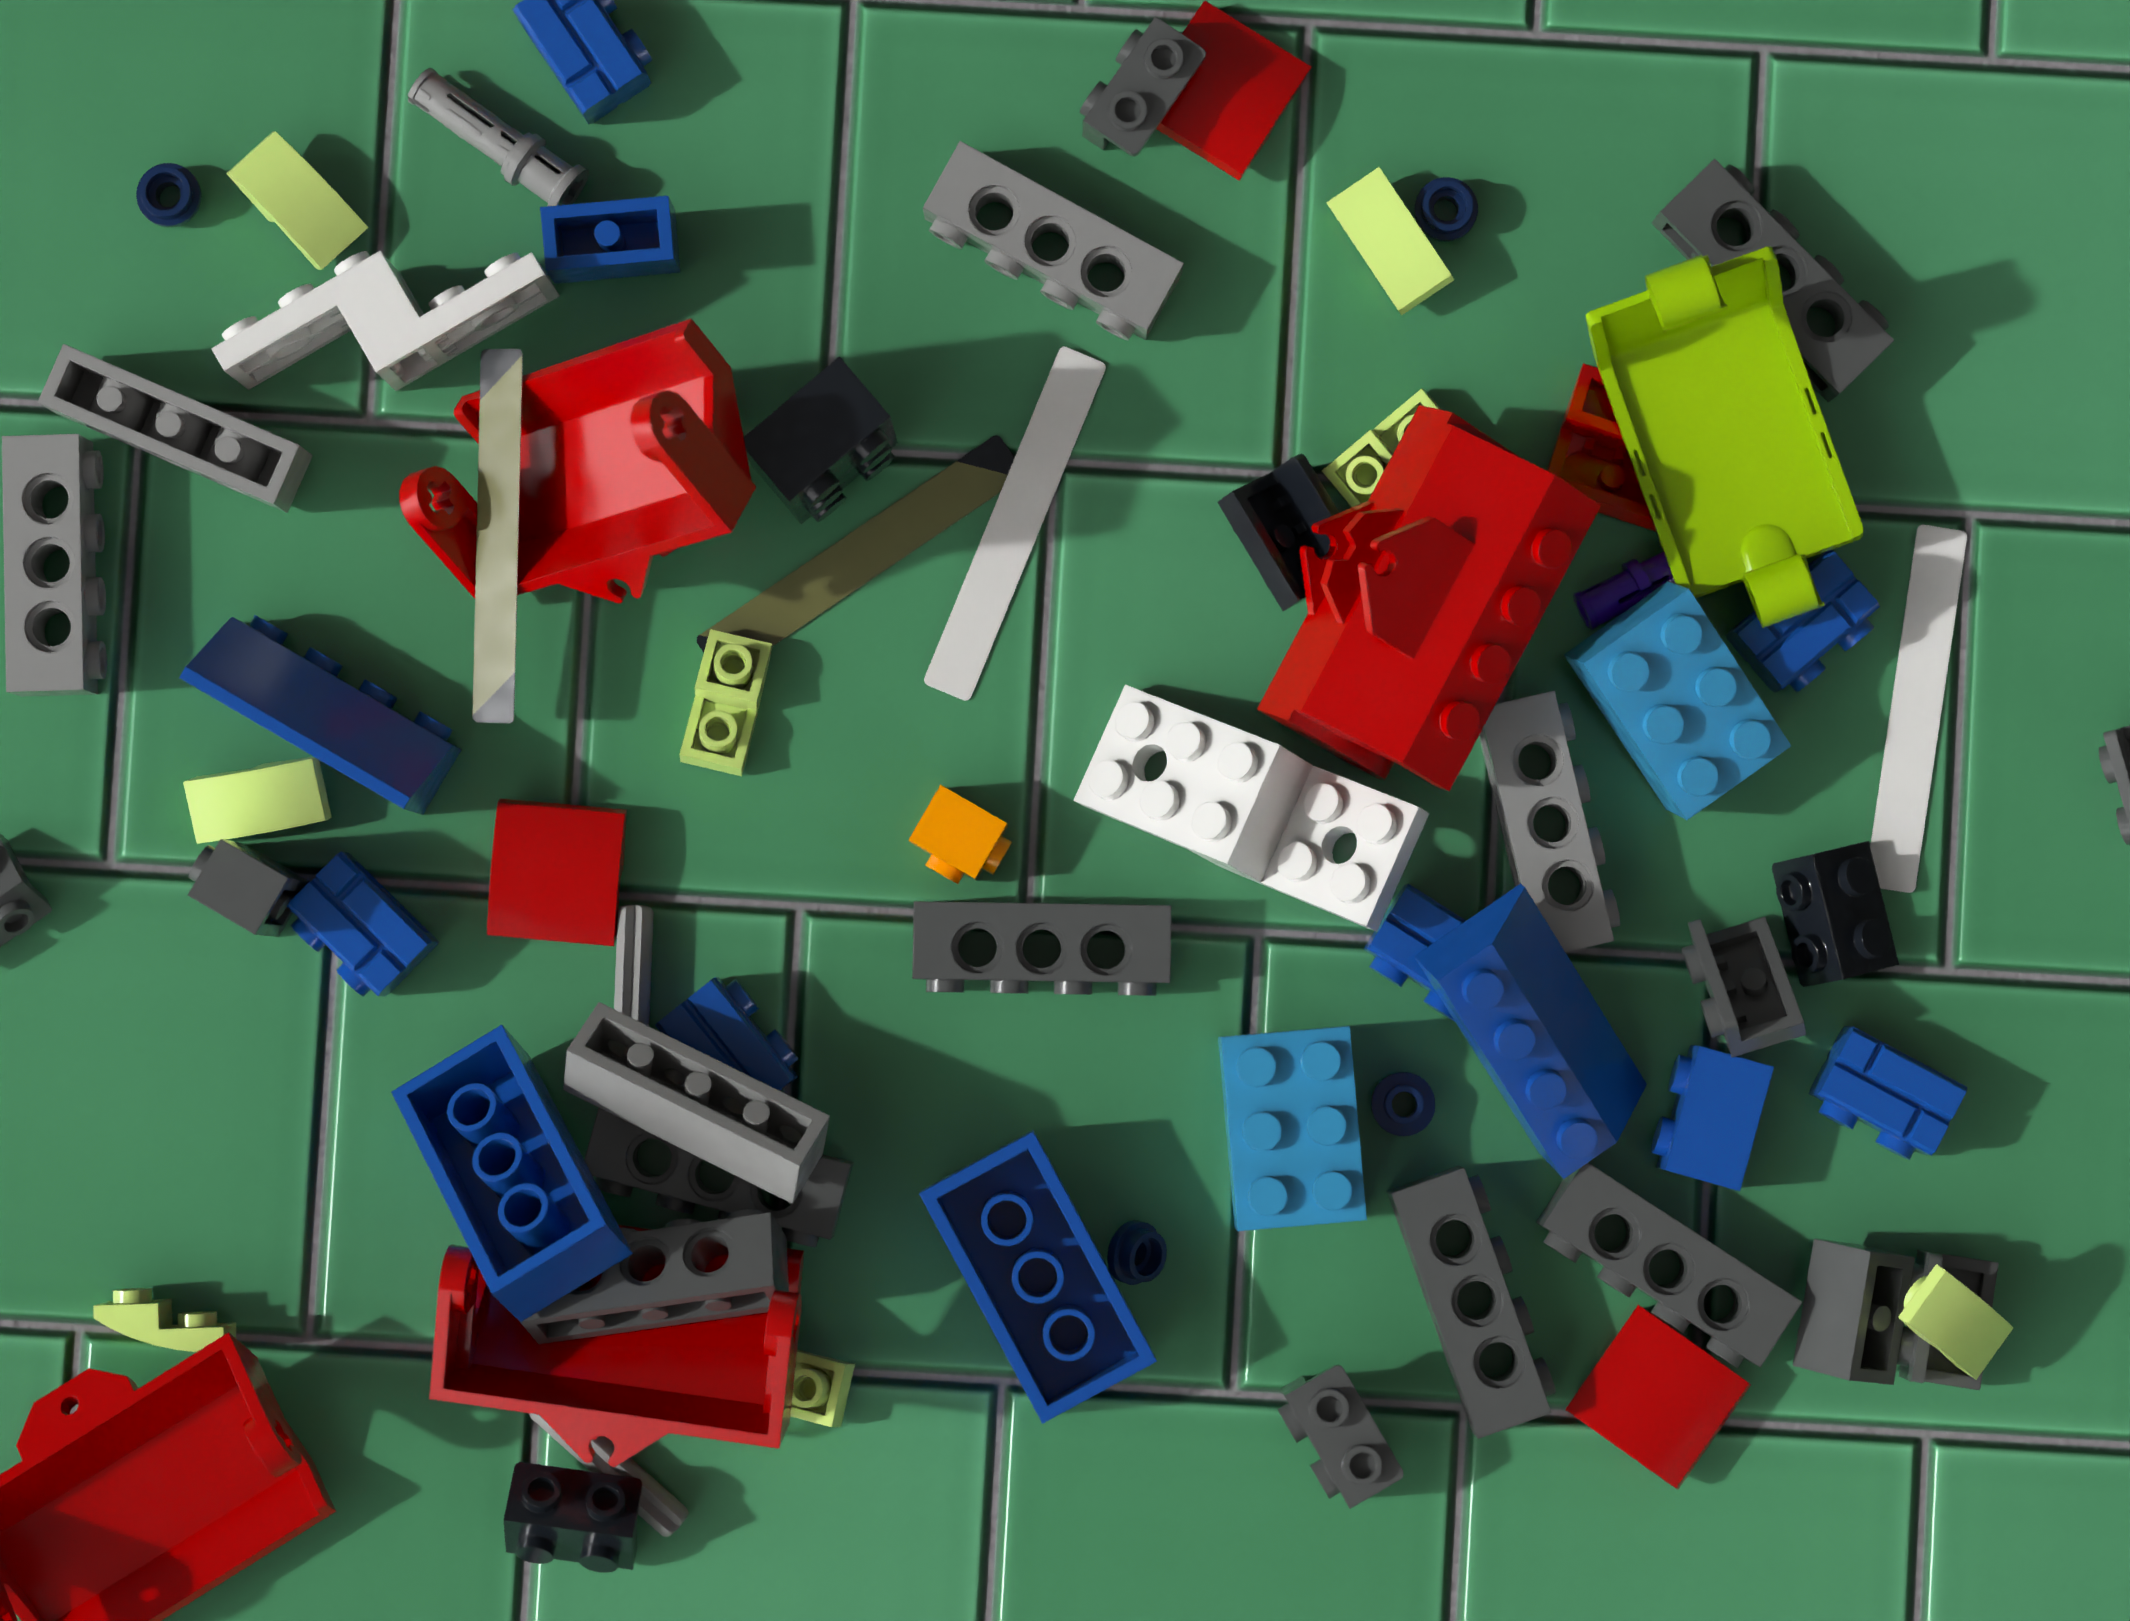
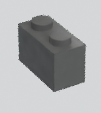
M220 839L215 848L207 845L194 862L189 873V879L195 881L188 896L254 935L279 937L293 914L287 907L288 903L310 881L247 844Z
M1814 1239L1793 1366L1849 1381L1894 1385L1904 1323L1898 1316L1904 1309V1299L1910 1289L1915 1257L1860 1244Z

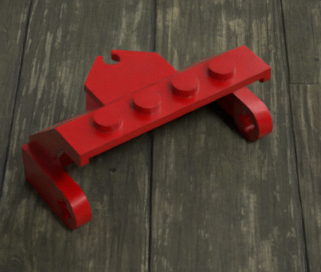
M692 318L522 376L517 595L560 584L621 604L627 594V590L617 585L613 579L625 582L631 589V595L634 598H640L646 588L653 555L658 554L664 558L677 548L733 531L756 486L751 480L731 366ZM480 390L462 396L454 408L455 418L478 444ZM433 466L410 473L403 480L399 490V503L404 517L415 532L475 599L477 502L455 476L445 468ZM429 489H430V490L433 492V494H434L433 499H432V495H431L430 492L428 491ZM430 503L432 504L433 508H434L436 511H433V510L431 509V507L429 506Z
M1419 405L1369 500L1312 525L1311 529L1314 533L1326 534L1329 537L1330 548L1327 554L1323 557H1318L1314 548L1306 545L1300 547L1308 614L1257 710L1342 761L1375 778L1385 781L1393 764L1398 763L1434 786L1450 791L1601 505L1557 475L1522 459L1453 412Z
M618 1225L620 1228H631V1229H635V1230H637V1231L653 1230V1229H646V1228H639V1227ZM451 1244L445 1252L439 1278L429 1399L538 1414L585 1463H591L595 1457V1451L591 1443L592 1439L596 1440L598 1436L607 1437L612 1441L615 1449L608 1460L611 1467L618 1466L668 1433L780 1449L790 1423L801 1318L802 1295L800 1290L805 1251L787 1248L789 1292L774 1290L768 1312L539 1345L519 1320L491 1294L469 1247ZM729 1255L714 1258L707 1265L705 1272L709 1273L720 1269L726 1263ZM665 1264L650 1268L644 1275L642 1282L657 1278L664 1270ZM602 1273L584 1283L580 1291L594 1287L599 1282Z

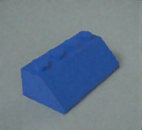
M254 615L249 625L231 616L186 665L179 678L397 806L424 815L462 750L447 741L453 731L451 728L419 711L414 721L392 709L398 699L396 696L364 679L360 688L357 689L337 677L343 665L312 647H309L304 657L282 645L288 633L257 615Z
M1519 884L1415 955L1414 958L1538 1153L1565 1179L1617 1143L1647 1083L1530 894L1522 884Z

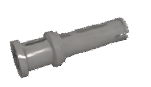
M432 68L422 72L412 85L408 93V102L422 109L458 137L464 139L501 166V174L504 175V180L513 186L519 183L547 202V206L573 204L587 182L589 170L580 164L573 167L545 147L546 139L539 134L529 132L524 135L483 105L449 83Z

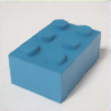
M1667 581L1564 654L1665 809L1685 820L1690 819L1791 747L1784 733L1689 588Z
M1350 1026L1218 1037L1235 1229L1237 1231L1367 1220Z

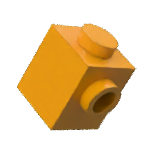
M942 785L939 786L909 838L910 843L931 854L925 866L956 884H959L964 874L974 880L978 879L982 870L994 875L1012 844L1010 840L1003 837L1008 827L1005 821Z

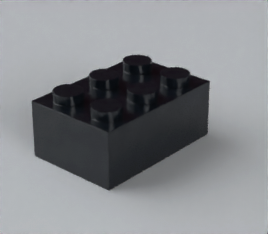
M840 356L744 436L747 458L752 467L801 524L811 516L817 522H820L833 513L847 498L842 493L843 489L859 475L865 481H869L884 470L894 460L895 456L891 451L898 443L891 416Z

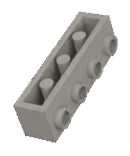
M598 1002L567 1049L563 1090L792 1204L823 1155L830 1119L829 1115L605 1004Z

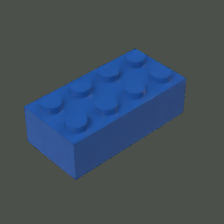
M503 1025L498 1026L391 1092L491 1294L520 1322L633 1254L530 1055Z
M1034 1130L920 1191L921 1199L1042 1424L1157 1362L1151 1346Z

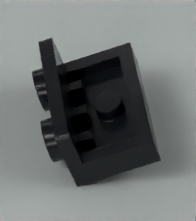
M1298 454L1274 471L1230 492L1218 501L1234 532L1239 537L1282 611L1306 600L1300 547L1306 545L1314 548L1318 557H1323L1329 551V537L1326 534L1314 533L1311 529L1312 525L1339 513L1306 456Z
M1869 841L1781 861L1772 865L1776 893L1785 920L1792 958L1796 965L1800 984L1803 987L1839 981L1899 965Z
M518 1462L514 1466L503 1519L506 1552L514 1553L524 1561L537 1564L552 1562L553 1559L579 1562L584 1568L595 1572L608 1573L617 1570V1568L633 1570L637 1552V1516L643 1490L642 1481L639 1478Z

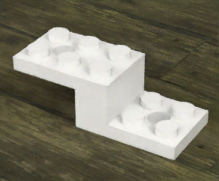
M363 251L350 256L338 264L334 269L337 276L315 289L312 284H305L285 294L278 301L280 309L258 321L256 316H251L233 324L222 333L225 341L211 349L223 370L249 390L352 331L375 372L397 391L560 295L532 252L522 258L518 253H512L491 264L484 271L487 278L471 288L465 290L462 285H458L437 295L429 302L431 311L424 314L402 275L385 255L378 251L370 256L367 251Z
M1125 685L1073 800L1091 810L1186 848L1223 869L1376 932L1429 815L1428 812L1418 806L1313 766L1279 744L1128 685ZM1165 751L1167 765L1163 774L1153 781H1147L1144 769L1148 759L1157 752ZM1354 833L1357 838V847L1354 855L1348 861L1336 864L1332 853L1335 842L1344 834Z

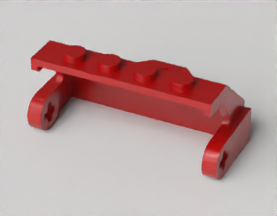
M228 1332L140 1388L128 1376L88 1368L33 1403L16 1444L22 1461L0 1474V1621H18L16 1615L21 1621H162L336 1512L314 1461L284 1418L256 1355ZM78 1404L77 1410L70 1414L71 1409Z

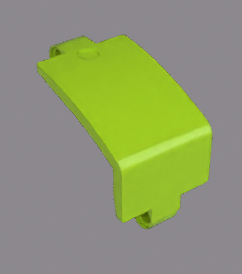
M1771 246L1764 247L1712 267L1708 255H1699L1645 275L1647 291L1586 313L1585 317L1593 355L1675 584L1689 588L1694 597L1698 598L1744 582L1762 628L1824 607L1825 603L1822 602L1817 592L1807 558L1860 540L1863 537L1864 530L1784 307L1778 260Z

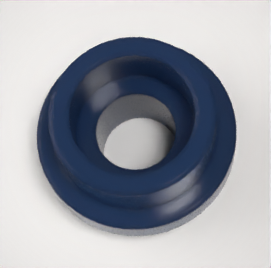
M163 163L150 168L142 176L137 186L136 198L138 206L146 218L156 225L170 228L181 226L195 216L201 204L202 194L196 177L188 169L174 163ZM170 186L178 187L181 192L178 203L171 207L162 206L160 202L162 191Z
M1451 177L1437 178L1427 183L1419 192L1414 205V215L1421 230L1430 238L1444 242L1454 241L1466 235L1473 227L1478 215V202L1472 189L1461 180ZM1442 200L1450 201L1457 209V216L1453 220L1443 221L1435 215L1434 205Z
M1398 1072L1388 1075L1377 1084L1371 1098L1373 1117L1378 1125L1390 1134L1397 1136L1417 1134L1428 1126L1434 1116L1436 1104L1434 1093L1429 1084L1415 1074ZM1400 1092H1408L1415 1099V1109L1406 1117L1398 1116L1392 1109V1100Z
M1139 1220L1126 1222L1115 1232L1108 1247L1107 1261L1110 1273L1117 1281L1128 1285H1136L1155 1279L1162 1271L1166 1262V1243L1152 1225Z

